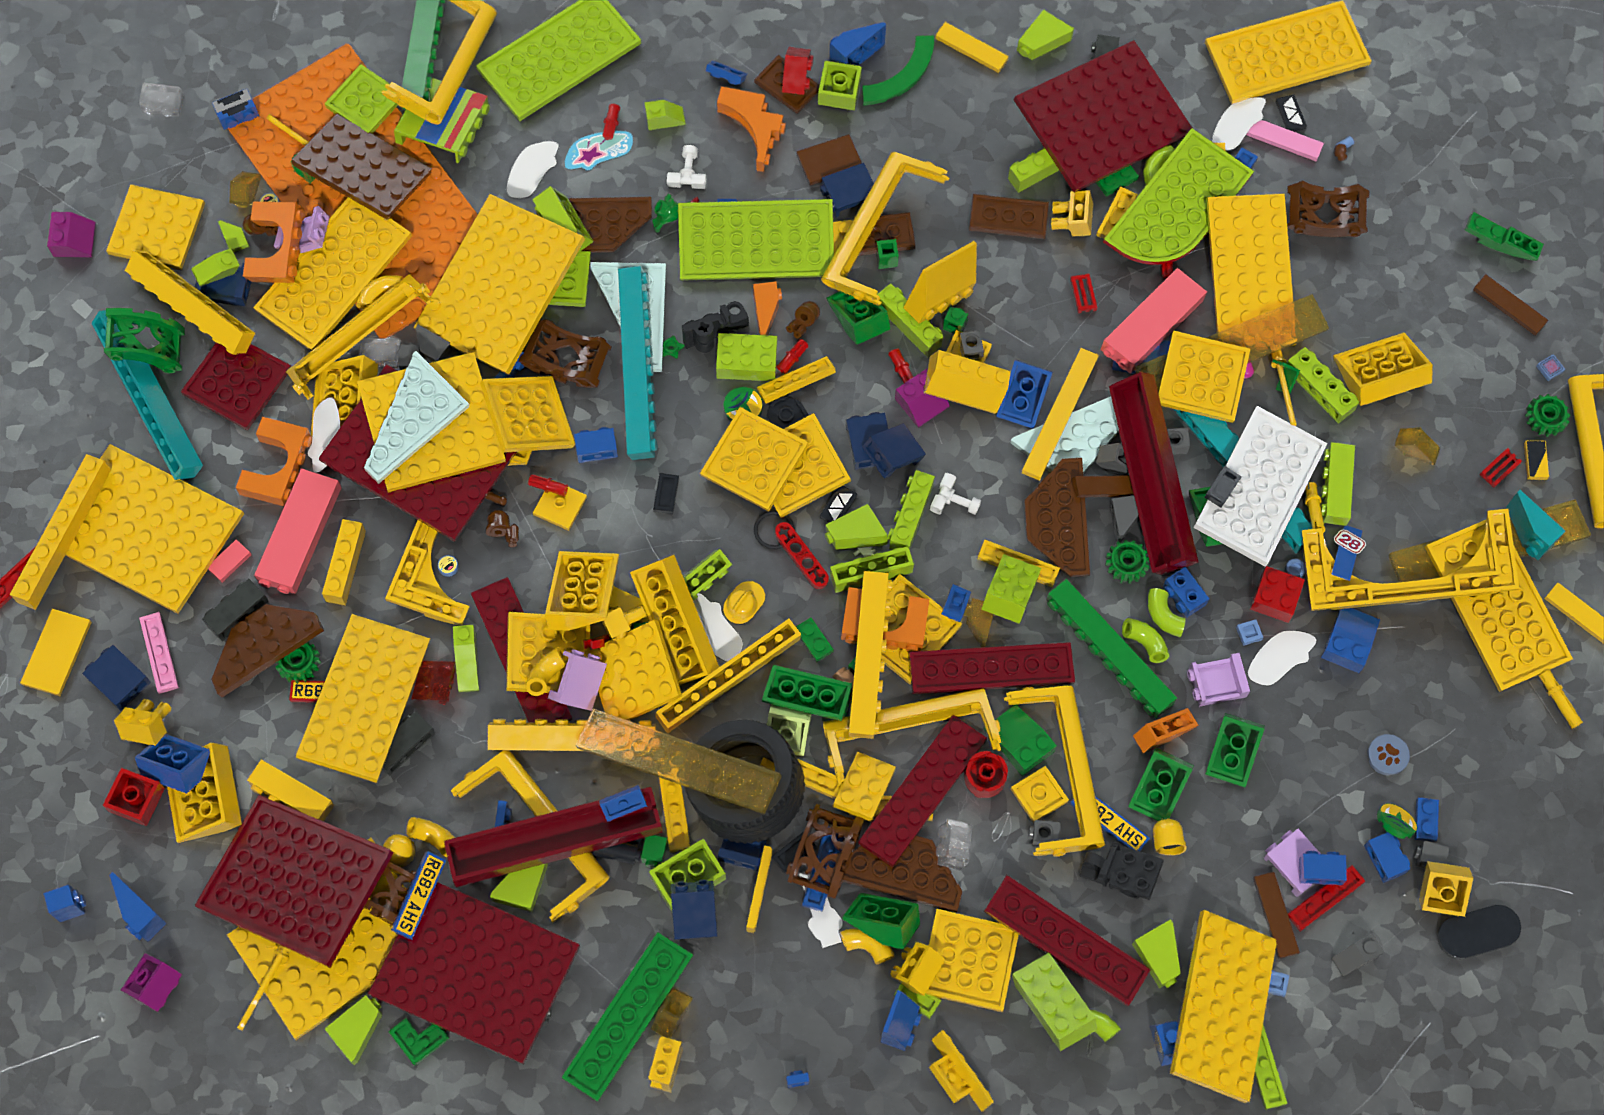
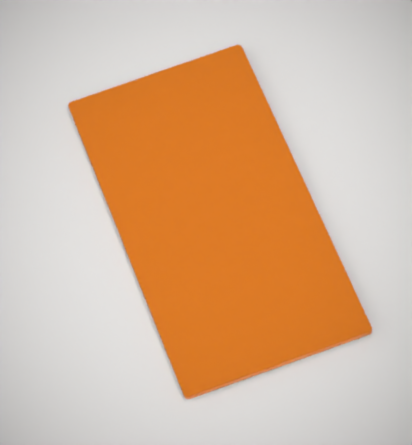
M349 44L341 46L254 97L252 100L259 116L251 121L240 123L234 128H228L231 135L278 197L279 201L296 202L304 208V218L312 216L314 207L319 206L330 216V219L348 197L317 179L310 184L295 173L290 161L305 146L266 118L270 114L309 142L336 115L327 109L324 103L360 64L366 67ZM396 107L372 134L432 168V173L390 217L411 232L412 237L377 278L392 275L405 278L410 274L419 284L424 283L430 290L428 295L431 297L478 214L423 142L406 138L403 145L395 143L394 130L403 116ZM418 296L378 326L374 332L380 340H386L418 320L427 304Z

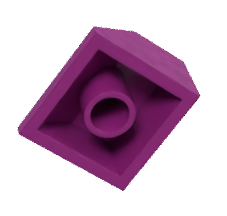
M51 212L47 247L53 257H92L96 222L72 212Z
M928 368L898 387L895 392V400L918 428L950 407L948 400L924 393Z
M145 953L121 988V991L158 1012L165 1005L172 989L178 985L182 974L164 962Z

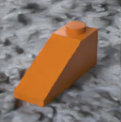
M776 282L753 284L759 335H769L779 308V300H782L781 288L777 289Z
M1186 708L1146 724L1133 737L1142 752L1146 753L1196 728L1198 723L1190 710Z

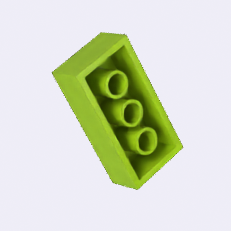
M1050 953L1045 954L1012 974L1016 989L1060 1052L1097 1030L1095 1016Z

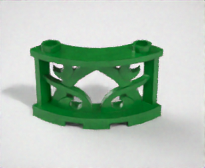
M106 308L107 327L104 353L111 360L140 361L151 364L169 374L182 371V366L179 364L181 335H185V328L180 323L171 318L165 320L161 318V314L144 310L143 314L133 312V308ZM114 324H117L119 332L114 333ZM132 324L138 325V329L130 330L135 327ZM145 327H149L152 335L160 344L147 349L134 335L140 333ZM123 336L124 338L116 345L123 344L125 348L113 347V339Z

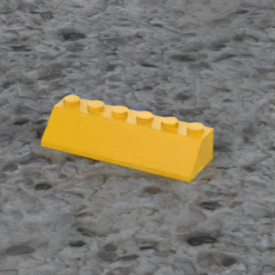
M675 555L631 571V577L649 621L658 620L678 684L681 685L707 676L718 669L719 664Z

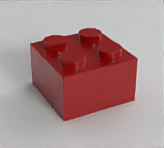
M1266 566L1261 575L1250 610L1289 623L1294 615L1305 579Z
M121 768L102 806L110 813L147 827L165 788L158 781Z

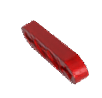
M779 523L775 528L776 539L815 589L825 588L829 581L827 572L789 523ZM781 528L783 530L788 529L787 535L790 540L787 544L785 542H787L788 538L784 534L780 535ZM793 543H798L801 546V551L794 553L791 551L790 546ZM810 559L813 562V566L811 568H804L802 561ZM816 568H818V570H816V574L818 575V577H824L822 584L821 582H815L816 576L812 572Z

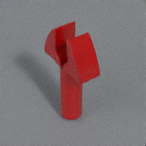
M605 634L595 639H584V650L605 647V643L610 640V637Z

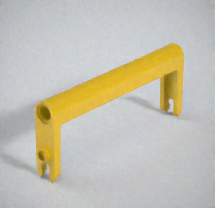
M449 0L473 15L474 20L432 101L428 102L393 82L386 84L387 90H382L381 93L400 107L411 111L432 124H440L497 15L496 10L482 0Z
M891 152L825 270L821 281L828 287L849 294L859 301L865 300L881 305L882 302H880V297L877 295V290L846 277L903 174L908 172L944 184L950 178L942 174H947L948 171L935 166L929 161L923 162L897 152Z
M408 274L286 371L294 382V385H292L294 390L299 395L303 393L307 400L311 399L313 394L306 384L415 297L418 296L427 305L431 304L434 300L428 295L430 290L424 283L419 284Z
M1604 374L1578 375L1568 379V386L1594 527L1604 528V451L1592 389H1604Z
M1073 686L1039 689L1026 687L1020 691L1006 693L1009 697H1005L1004 701H1008V705L1053 702L1055 704L1081 836L1079 838L1039 843V847L1035 848L1036 852H1033V856L1053 854L1054 857H1059L1068 852L1093 850L1105 846Z
M984 688L880 709V713H876L875 721H879V731L874 733V735L947 720L953 715L961 717L979 713L992 749L1001 751L999 744L1001 740L998 733L1000 732V725L998 720H994ZM850 716L844 717L842 721L835 719L823 721L824 733L830 755L827 756L830 768L834 767L838 785H842L841 782H845L837 743L859 738L849 737Z
M503 750L476 771L473 770L464 776V780L451 790L454 797L458 795L461 798L496 772H501L536 817L558 811L510 750ZM591 852L569 857L586 882L550 911L551 916L549 918L552 923L560 919L567 912H574L580 906V902L609 880L610 876Z

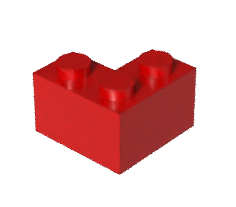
M788 47L785 55L782 92L804 95L806 89H809L810 78H807V73L811 71L814 55H810L811 49Z

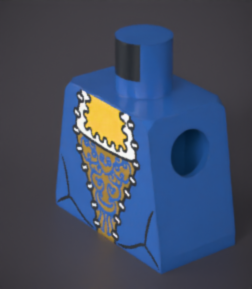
M1168 1021L1149 1026L1160 1065L1172 1064V1055L1174 1054L1178 1032L1177 1021Z

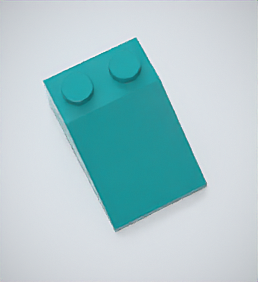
M1521 490L1515 494L1506 506L1523 548L1526 549L1529 556L1537 560L1546 554L1566 532Z

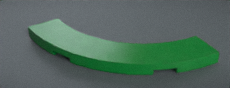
M934 35L916 36L913 55L898 74L877 84L864 85L863 105L883 103L911 89L922 78L930 63L934 49Z

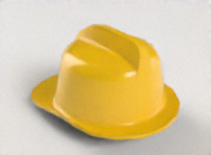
M753 581L740 583L724 603L723 611L725 617L735 624L748 622L765 601L764 589Z

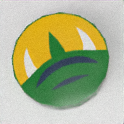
M738 387L731 390L725 397L723 404L725 415L730 421L733 420L740 407L759 417L763 408L762 398L758 392L748 387Z
M1383 804L1377 812V820L1379 822L1382 821L1384 824L1382 827L1395 837L1405 839V837L1411 838L1417 830V823L1406 810L1395 804Z

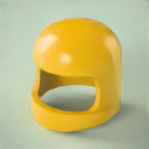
M1164 819L1158 821L1153 826V839L1157 853L1174 856L1186 851L1187 847L1183 836V829L1178 821ZM1170 845H1181V846H1179V847L1171 848V849H1164V848H1163V847H1165V846H1170Z
M394 834L388 837L383 844V847L394 852L389 862L399 867L409 865L415 857V844L404 835Z

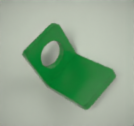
M1273 359V363L1284 367V374L1290 394L1300 370ZM1279 380L1276 390L1283 392Z

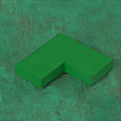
M406 1018L388 1031L414 1066L449 1040V1037L442 1028L431 1024L418 1035Z

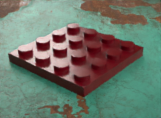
M215 343L183 387L181 393L248 431L288 375L286 371L291 365L253 344H250L246 353H237L235 355L226 351V347L222 344Z

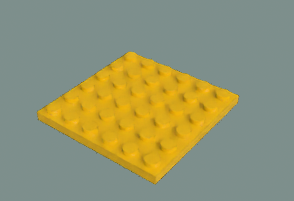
M474 352L429 363L469 403V408L384 479L388 492L506 462L480 382L482 378ZM406 369L357 381L374 445L382 424L388 415V410L395 399L401 380L404 378Z

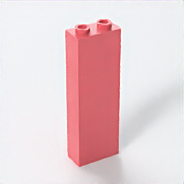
M1177 268L1103 341L1100 350L1103 351L1105 356L1118 363L1121 369L1131 374L1203 302L1207 291Z
M301 468L254 574L259 585L265 588L275 587L284 594H289V592L296 594L340 493L341 485L338 480Z

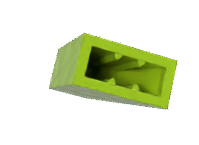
M1043 10L1019 39L1017 51L1022 56L1033 60L1071 41L1074 28Z
M868 504L826 524L825 538L829 544H833L836 550L885 546L888 544L887 533Z
M548 863L509 873L491 892V900L533 913Z
M1170 919L1139 937L1132 944L1144 965L1150 969L1149 973L1159 989L1163 986L1169 988L1178 982L1176 979L1181 974L1174 925Z
M366 995L325 1028L326 1032L353 1065L358 1063L382 1017V1014L379 1012L381 1008L374 997L370 1000Z

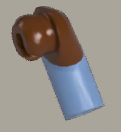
M1351 136L1335 145L1334 155L1337 156L1338 161L1347 159V148L1354 144Z

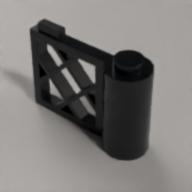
M641 839L593 851V856L635 865L636 861L640 862L642 849H639Z

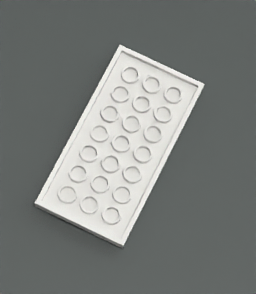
M1256 406L1225 465L1242 476L1222 508L1207 500L1193 528L1266 567L1327 443Z

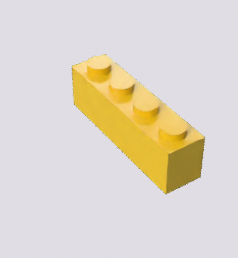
M342 519L322 591L326 602L346 606L366 533L361 522Z
M262 759L247 780L251 785L250 789L259 795L264 793L272 801L281 803L323 822L335 806L327 797Z

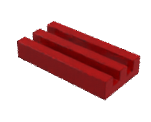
M1090 274L1071 276L1070 282L1077 312L1097 311L1098 307ZM1082 279L1086 280L1091 305H1088ZM1076 280L1079 283L1084 306L1081 305Z
M1507 448L1479 475L1495 488L1521 464L1522 460L1520 458L1517 459L1514 453L1511 454L1510 449ZM1505 456L1508 457V459H1506L1494 472H1492L1489 476L1486 475ZM1512 461L1514 464L1494 482L1492 478Z

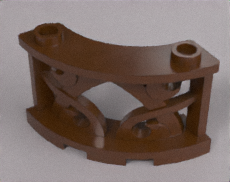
M1305 181L1288 186L1287 193L1290 194L1289 223H1287V228L1293 230L1296 234L1323 237H1358L1368 232L1366 214L1369 190L1361 185L1334 187V191L1323 190L1324 187L1312 185ZM1358 201V208H1353L1355 202ZM1324 203H1330L1334 211L1341 213L1329 223L1323 222L1313 212L1319 210ZM1300 211H1305L1302 213L1301 218H1305L1306 220L1299 219ZM1349 214H1358V222L1348 224V221L1355 220V217Z
M544 319L538 322L529 339L526 350L520 356L518 362L538 374L542 371L551 375L557 382L566 384L567 381L575 382L578 387L597 388L600 382L597 378L607 352L611 351L612 346L603 337L578 335L554 325L548 319ZM542 331L551 336V338L544 336L546 345L539 341ZM538 345L540 349L534 354L535 347ZM571 346L580 360L572 361L564 368L560 367L558 357L553 351ZM590 350H597V353H596V355H595V352H589V351H590ZM551 357L554 360V362L550 363L547 360H550ZM577 366L578 370H571V368Z
M816 804L813 810L809 809L806 817L808 823L801 838L794 862L789 863L786 874L789 875V883L793 882L828 894V897L836 899L848 866L844 862L848 861L850 854L854 850L864 819L856 816L854 820L821 809L820 805ZM817 820L823 821L824 824L819 825ZM814 828L816 832L810 835L812 829ZM836 834H839L838 838L843 837L845 840L843 842H838L836 840ZM831 835L833 845L842 852L841 854H830L820 863L812 843L824 836ZM805 848L808 857H802ZM829 861L835 862L836 866L834 868H830L829 864L826 869L824 868ZM802 865H806L808 868L805 874H809L813 868L816 872L811 880L798 876V871ZM820 876L830 886L816 882V880Z
M389 862L383 874L387 879L390 892L376 893L367 901L364 909H371L370 914L393 926L398 915L399 901L404 902L405 899L398 892L405 893L408 891V888L402 887V883H412L416 872H408ZM391 872L399 876L396 879H394L393 874ZM383 897L391 898V901H389L388 899H385V900H386V904H385V905H380V904H379V899H380V898H383Z

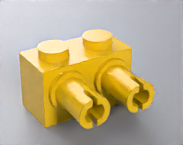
M1090 190L1077 191L1075 193L1071 191L1069 201L1053 202V214L1069 213V216L1065 218H1052V230L1069 229L1072 236L1091 235L1093 200Z
M640 605L626 612H623L619 606L608 610L607 620L602 621L608 636L618 640L627 636V631L631 630L630 624L647 616Z
M143 699L135 709L125 707L114 720L120 738L122 740L156 746L167 733L163 719L172 710L171 706L166 702H160L157 708L150 712L154 708V703L149 699Z
M916 942L913 948H904V951L907 953L902 952L901 957L905 962L902 967L898 965L893 967L897 971L891 970V977L899 981L911 992L924 996L945 958L932 947Z

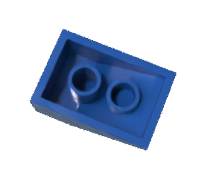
M881 22L845 31L839 36H835L830 42L829 61L859 66L885 45L886 24Z
M1015 360L1010 373L1008 390L996 417L1034 429L1053 371Z
M1353 608L1340 609L1321 658L1360 673L1366 664L1380 619Z
M112 872L110 878L122 918L128 924L125 928L138 940L144 938L149 942L167 923Z
M897 990L882 1033L881 1043L905 1051L906 1046L911 1047L915 1034L911 1032L914 1025L918 1027L922 1014L918 1013L920 1007L902 991Z

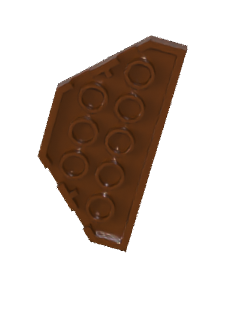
M651 197L568 198L594 241L582 251L591 253L614 252L652 218Z
M1082 458L1062 459L1053 471L1025 499L1027 541L1057 567H1060L1069 577L1090 576L1085 497L1075 496L1072 482L1073 477L1084 476Z
M266 604L241 620L234 628H231L212 676V682L217 694L220 697L226 696L322 633L324 629L318 616L314 612Z
M916 836L893 868L862 846L854 850L850 854L848 861L844 862L848 864L843 878L845 883L955 913L958 911L962 889L952 876V872L939 854L934 842L930 839Z

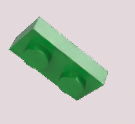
M1130 165L1096 183L1107 197L1118 191L1120 187L1124 188L1137 181L1139 176Z
M812 617L796 626L801 633V641L816 662L833 653L834 649Z

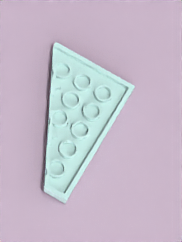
M590 262L591 270L620 328L618 269L641 266L648 273L649 283L646 284V290L649 292L650 301L647 302V309L650 310L651 320H648V327L651 328L652 333L649 345H651L653 356L650 357V364L653 365L654 372H662L666 264Z
M417 351L412 355L413 357L397 389L392 406H390L388 415L379 431L377 441L371 450V455L364 466L365 471L378 484L469 408V403Z
M1111 396L1072 412L1046 470L1051 473L1062 459L1082 458L1083 474L1097 459L1100 446L1108 445L1119 432ZM1044 425L1013 437L1010 443L1029 456Z

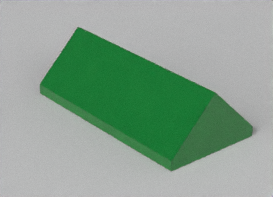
M773 665L762 702L842 721L848 712L853 683Z

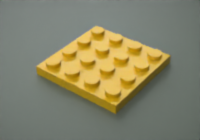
M130 185L106 250L108 255L130 259L133 251H147L167 267L182 270L205 206L204 200Z
M1173 331L1158 392L1161 406L1234 423L1250 349Z
M552 376L483 379L480 382L502 452L568 449L575 446V441Z
M740 407L701 470L700 475L751 503L770 511L808 448L809 443Z
M814 413L784 429L807 441L809 446L773 504L780 518L851 481Z
M899 574L892 582L891 592H887L886 599L890 600L889 612H885L884 618L888 620V631L896 630L904 623L907 616L909 596L930 599L922 651L941 650L962 627L963 623L942 615L943 608ZM886 648V652H881V660H885L887 667L911 685L909 652L902 648L896 650Z
M509 612L506 691L528 692L526 682L531 670L545 655L557 647L567 652H572V649L584 652L583 656L587 657L588 653L590 654V648L584 650L583 640L590 639V625L569 631L548 630L545 614ZM566 667L550 679L545 693H550V690L558 692Z
M652 620L627 632V636L616 640L614 638L606 642L605 647L590 650V654L599 656V661L607 664L598 692L606 718L610 720V723L618 724L619 720H632L682 697L658 620Z
M937 909L929 946L944 957L945 960L925 994L1003 1012L1018 934L1001 923Z

